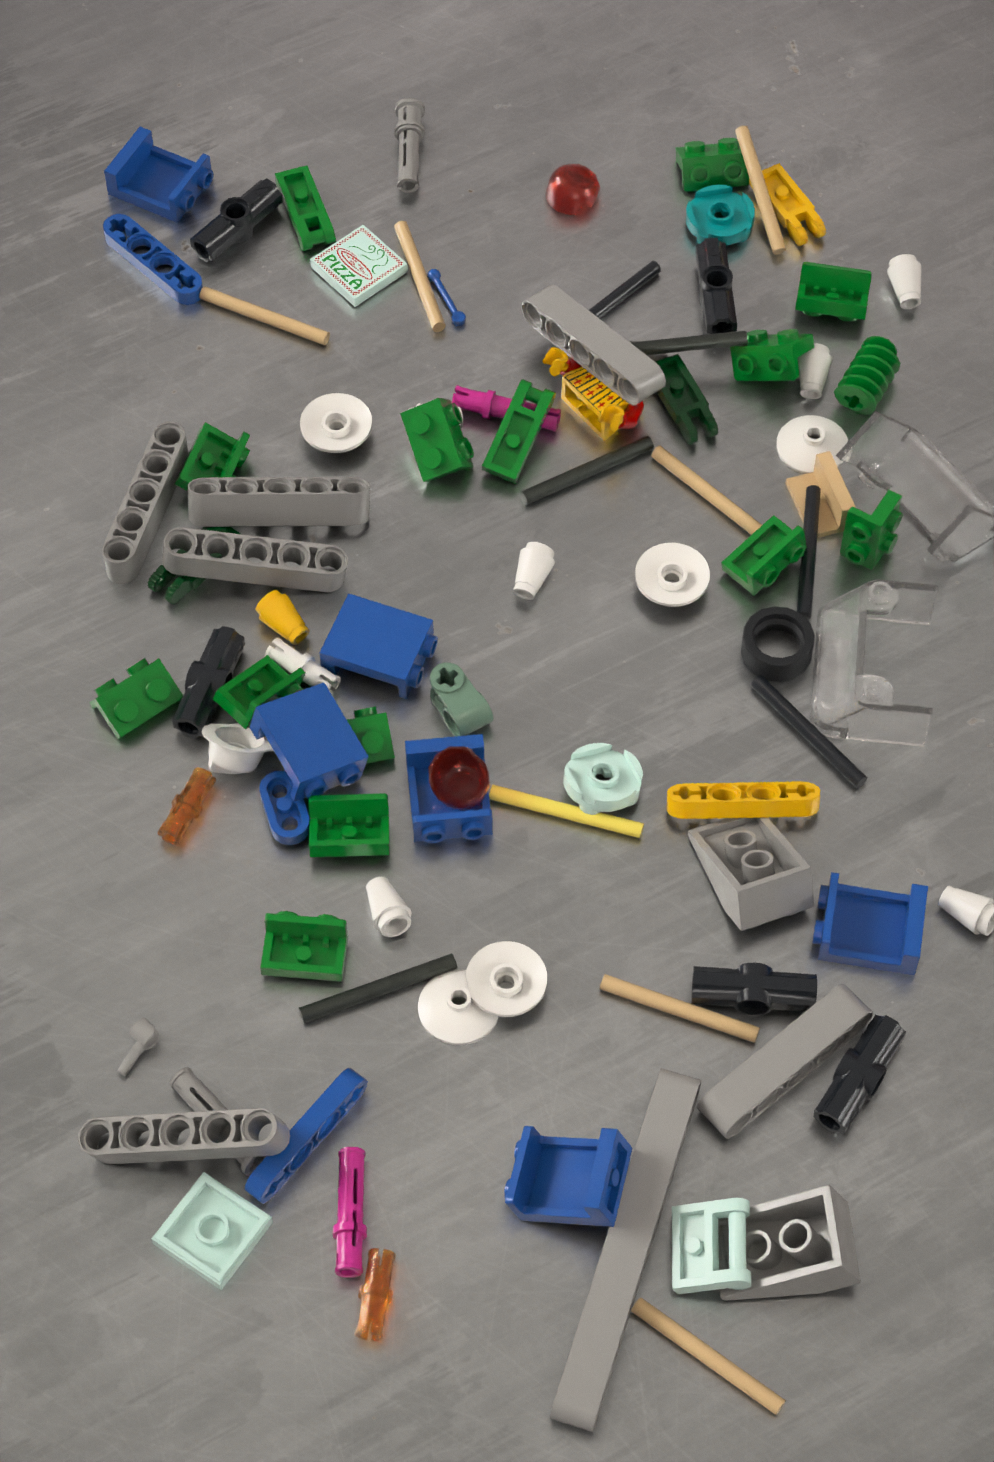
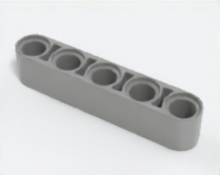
M549 285L522 302L521 308L524 318L536 331L564 351L627 403L637 405L665 387V375L655 361L558 286Z
M163 422L154 429L104 541L102 555L108 578L116 584L130 583L139 575L177 487L175 482L189 454L184 427L177 422Z
M360 477L197 478L188 484V519L197 526L361 525L369 520L370 484L367 480Z
M179 527L171 529L164 537L162 562L167 571L176 575L319 592H334L339 590L344 583L348 556L344 550L334 545ZM183 549L187 552L184 554H178L172 550ZM219 553L225 557L214 558L210 554ZM255 557L262 560V562L254 563L248 559ZM295 562L300 566L290 567L285 563ZM324 566H330V567L335 568L336 571H331V572H330V571L325 570V569L322 568V567H324Z
M845 984L838 985L713 1086L701 1098L697 1109L725 1138L734 1136L856 1036L872 1019L873 1011Z
M263 1108L95 1117L86 1121L78 1134V1143L81 1149L105 1164L273 1156L285 1150L290 1140V1130L287 1124L272 1112ZM272 1123L270 1135L266 1139L259 1141V1132L262 1127ZM231 1126L229 1137L224 1142L218 1143V1136L221 1130ZM190 1128V1135L187 1141L178 1145V1137L181 1132ZM149 1130V1139L143 1146L138 1147L139 1137L142 1133ZM109 1133L107 1144L98 1149L100 1138L104 1134Z

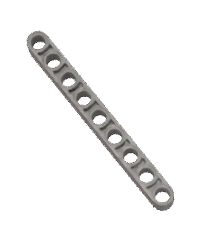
M663 1068L659 1071L627 1170L614 1227H609L554 1398L550 1419L591 1432L595 1429L701 1086L700 1079Z

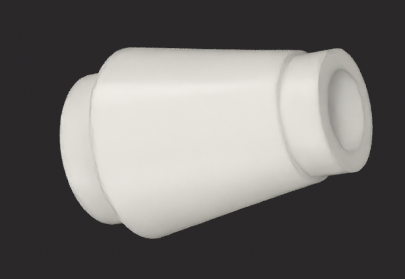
M902 254L892 258L889 262L887 274L900 302V307L903 309L916 308L921 304V263L911 254Z
M814 343L815 348L798 357L800 394L806 399H818L822 396L833 361L829 348L822 344Z
M528 542L526 547L520 550L515 587L513 589V593L516 596L525 600L534 599L555 565V560L553 559L555 553L550 547L539 542Z
M376 877L370 880L366 885V890L368 892L374 928L386 937L401 935L411 925V909L386 877Z
M950 885L945 888L939 899L938 906L975 935L979 933L986 936L990 935L994 930V899L954 888Z

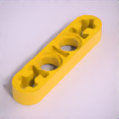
M803 781L676 784L668 789L667 812L671 816L680 819L807 817L819 811L821 790L815 784Z

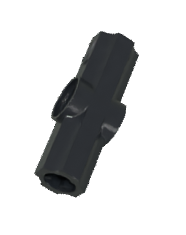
M266 178L256 183L241 197L228 198L221 204L220 214L190 238L191 247L195 250L198 257L207 263L214 261L232 244L248 241L253 236V227L283 202L282 193L274 182Z
M705 238L702 243L696 245L695 253L700 282L699 300L703 306L706 332L708 334L736 332L737 318L732 291L733 274L729 269L726 243L719 241L718 238Z
M222 626L219 629H214L200 660L194 661L188 670L185 681V693L172 720L173 727L185 736L195 739L198 736H203L201 731L204 726L210 724L218 706V703L213 700L217 689L233 679L234 668L245 646L244 636L237 633L233 628Z
M756 962L742 964L737 969L694 966L691 1004L733 1006L742 1014L759 1016L769 1013L772 1009L805 1012L816 1003V974L773 972L770 966Z
M875 1014L854 1049L850 1047L846 1051L833 1075L832 1084L814 1110L813 1117L819 1121L822 1127L832 1133L845 1134L858 1115L865 1100L872 1099L885 1077L888 1069L887 1065L905 1038L906 1031L902 1029L898 1021L887 1015L879 1016Z

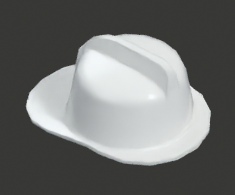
M239 723L209 724L204 726L201 731L203 736L209 741L208 765L209 769L214 773L241 774L252 772L256 769L265 752L274 751L266 737L256 740L250 727L245 730Z

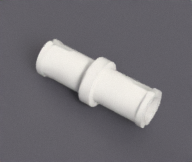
M280 638L272 641V644L276 647L274 649L269 645L265 656L268 655L289 673L302 668L306 672L302 680L311 687L325 683L330 693L334 694L330 688L332 687L337 690L341 677L317 664L315 657L309 653H300Z

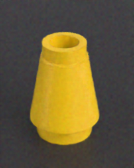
M273 590L266 594L255 608L259 614V620L287 641H290L292 645L302 642L310 632L288 595L281 594L278 590Z

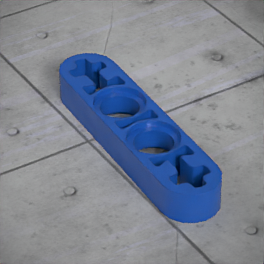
M114 214L104 221L103 230L106 243L171 298L183 305H192L201 300L199 297L203 288L201 276L132 218L124 214ZM138 246H148L151 248L145 254L133 252ZM163 264L173 266V269L167 273H160L155 270Z
M352 1068L344 1070L290 1129V1140L285 1150L277 1155L266 1156L255 1168L245 1184V1191L262 1204L268 1202L358 1102L366 1090L368 1081Z

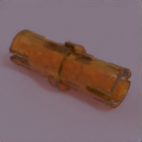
M199 767L195 768L182 792L176 794L171 802L173 807L158 830V835L163 836L162 839L167 843L179 845L194 818H198L202 813V804L216 782V778L208 770Z
M372 1248L368 1251L364 1285L359 1287L358 1292L361 1306L355 1330V1336L362 1340H368L370 1323H372L370 1334H372L371 1340L380 1341L383 1339L386 1306L392 1302L393 1291L389 1287L393 1263L396 1258V1254L387 1249H383L380 1266L379 1248Z

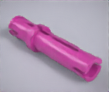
M456 385V393H453L452 403H455L457 407L459 406L462 410L480 413L482 418L490 419L491 416L503 419L512 400L511 398L496 395V391L488 390L486 393ZM525 402L523 407L535 411L537 404ZM551 408L541 428L556 432L558 429L557 424L560 422L561 409Z
M344 1147L338 1151L337 1224L333 1226L332 1236L337 1240L335 1274L344 1278H355L363 1274L362 1244L363 1240L367 1237V1227L363 1224L364 1158L366 1152L359 1147Z

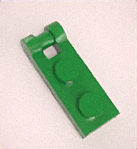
M308 166L275 173L276 185L283 195V202L297 234L301 250L313 249V245L323 242L325 245L336 243L332 223ZM314 226H319L320 228L318 230L310 232L308 230V228Z
M524 379L520 381L482 464L483 471L515 484L556 396V392L548 389L544 391L532 387L533 383ZM530 401L537 404L535 411L523 407L524 403Z

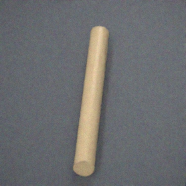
M740 126L735 130L736 137L773 254H781L786 251V247L748 126Z
M399 221L394 225L396 234L432 330L440 332L446 327L408 224L406 221Z
M204 286L201 289L199 296L201 300L324 346L329 341L330 332Z
M662 446L654 449L651 455L653 459L750 535L762 526L761 523Z
M604 974L600 984V990L753 1043L756 1042L760 1027Z
M640 1297L631 1310L632 1313L773 1414L777 1415L786 1402L785 1399Z

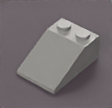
M726 818L688 830V837L723 909L741 931L756 928L761 924L785 916H792L800 911L814 907L811 866L769 818Z
M826 1185L750 1206V1216L746 1218L747 1269L751 1271V1287L743 1290L729 1288L719 1290L721 1299L728 1301L821 1294L861 1283L848 1202L833 1187ZM728 1218L718 1219L719 1270L729 1269Z

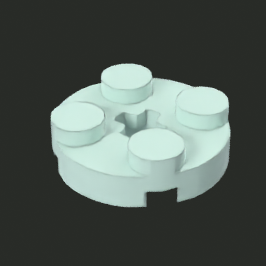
M593 743L582 746L571 754V760L566 763L564 769L563 784L567 794L573 801L579 804L582 812L595 815L600 812L617 811L634 805L639 798L643 770L637 758L625 749L624 754L612 750L611 744ZM602 774L605 778L611 779L602 781L597 779L596 775Z

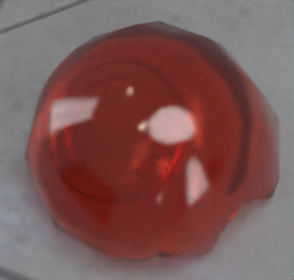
M571 163L558 167L552 173L545 196L548 204L556 211L568 215H576L584 206L588 205L589 208H592L600 192V185L596 174L588 167L578 163Z
M449 746L437 753L429 766L431 789L436 798L449 808L459 810L471 809L483 801L490 788L489 771L485 762L469 747Z

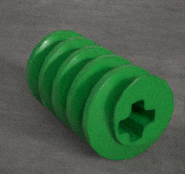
M871 336L863 341L861 348L857 351L855 358L851 361L849 368L839 381L838 387L834 390L835 398L841 405L863 415L872 414L877 409V404L882 400L883 394L888 390L889 384L900 369L901 363L897 357L895 345L889 339L880 336Z

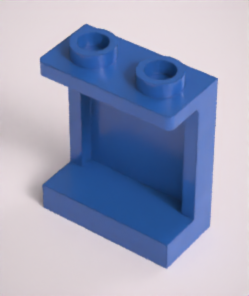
M143 127L137 129L104 170L108 195L176 223L180 221L186 212L192 210L196 199L204 189L206 190L210 187L214 176L209 155L203 153L194 162L154 146L152 131Z
M348 593L319 652L320 665L335 675L338 674L340 668L396 685L399 689V697L407 699L412 687L417 689L421 683L424 673L423 663L426 657L432 658L437 647L438 637L434 636L433 620Z
M325 683L312 686L255 708L250 729L256 740L266 737L293 783L290 796L294 802L306 797L309 799L312 795H322L327 789L338 785L343 787L352 785L361 778L369 756Z
M483 734L405 741L414 842L438 843L444 839L462 837L474 840L484 835H493V817L488 793Z
M831 872L829 885H821L817 908L824 909L825 911L823 921L816 920L812 944L820 945L818 960L915 976L921 954L928 886L912 884L909 895L839 884V873Z
M524 1126L521 1140L515 1146V1163L512 1175L507 1180L504 1189L505 1203L521 1221L614 1227L633 1148L618 1129L602 1128L599 1139L542 1136L534 1126Z

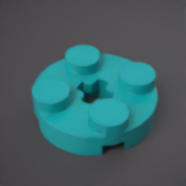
M711 185L698 190L695 193V198L688 202L686 208V225L692 235L697 237L698 244L702 243L705 238H718L719 241L726 243V245L748 240L755 217V207L750 197L743 192L742 196L732 192L733 187L727 185ZM721 212L723 216L727 217L717 218L715 217V213Z

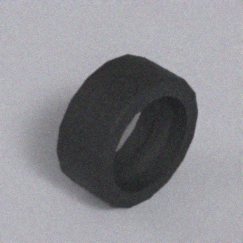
M773 606L759 610L750 616L744 626L741 655L745 665L753 674L757 676L762 675L766 680L781 682L796 678L806 670L812 659L815 634L811 623L801 613L787 607ZM771 630L784 631L793 635L799 641L800 649L792 656L784 658L771 657L763 653L755 645V640L763 632Z

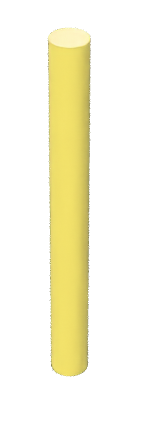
M492 785L489 793V800L636 838H641L644 829V823L602 812L595 815L586 814L581 811L579 806L497 785Z

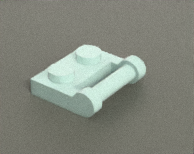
M728 1198L672 1206V1289L677 1294L725 1288L743 1290L751 1287V1271L747 1269L746 1218L750 1216L749 1200L744 1198ZM728 1218L729 1269L719 1270L718 1219Z

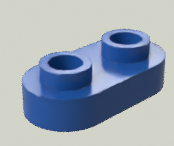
M273 771L267 774L260 782L261 802L275 840L285 845H295L305 840L309 834L310 820L304 799L294 802L290 796L293 783L287 772ZM277 793H285V794H286L285 797H281V798H276V797H274V795L277 794ZM288 825H295L297 827L294 830L284 829Z

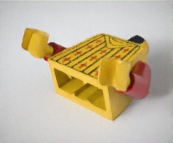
M551 347L542 362L551 365L549 372L552 376L563 375L561 399L603 441L608 439L618 429H633L637 426L644 409L643 401L637 405L627 403L576 361L569 359L564 351L556 347Z

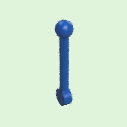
M437 269L429 270L427 274L428 280L434 282L452 313V324L458 327L463 326L466 316L463 312L458 311L440 280V272Z

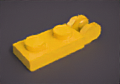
M778 163L762 170L776 218L784 229L787 228L789 236L795 244L800 247L808 241L806 230L800 223L804 220L808 230L815 238L818 239L825 236L826 226L815 211V206L781 164Z

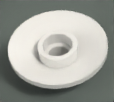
M330 393L312 400L304 408L300 417V429L304 439L312 447L328 453H342L357 448L368 438L372 430V415L369 408L360 399L349 394Z
M806 415L790 420L781 428L777 436L776 448L780 459L785 465L798 473L807 474L814 471L816 454L828 451L831 452L839 468L847 458L849 442L843 429L832 420L821 416Z
M663 543L651 547L641 555L635 568V581L641 593L652 602L668 607L684 606L698 600L707 590L710 580V570L705 558L697 550L680 543Z
M512 941L496 942L480 949L470 960L465 975L466 989L469 990L472 1001L483 1011L499 1017H514L530 1011L541 1001L547 987V971L540 956L528 946ZM504 981L511 982L514 985L510 989L499 987Z
M455 969L432 978L423 988L418 1002L419 1017L425 1030L435 1039L450 1045H468L483 1039L493 1030L499 1016L483 1011L472 1001L471 994L466 989V970ZM463 997L466 999V1002L456 1005L452 1002V999Z

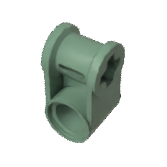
M444 662L433 668L430 674L432 686L430 699L454 736L469 735L493 721V713L488 702L475 689L458 665Z

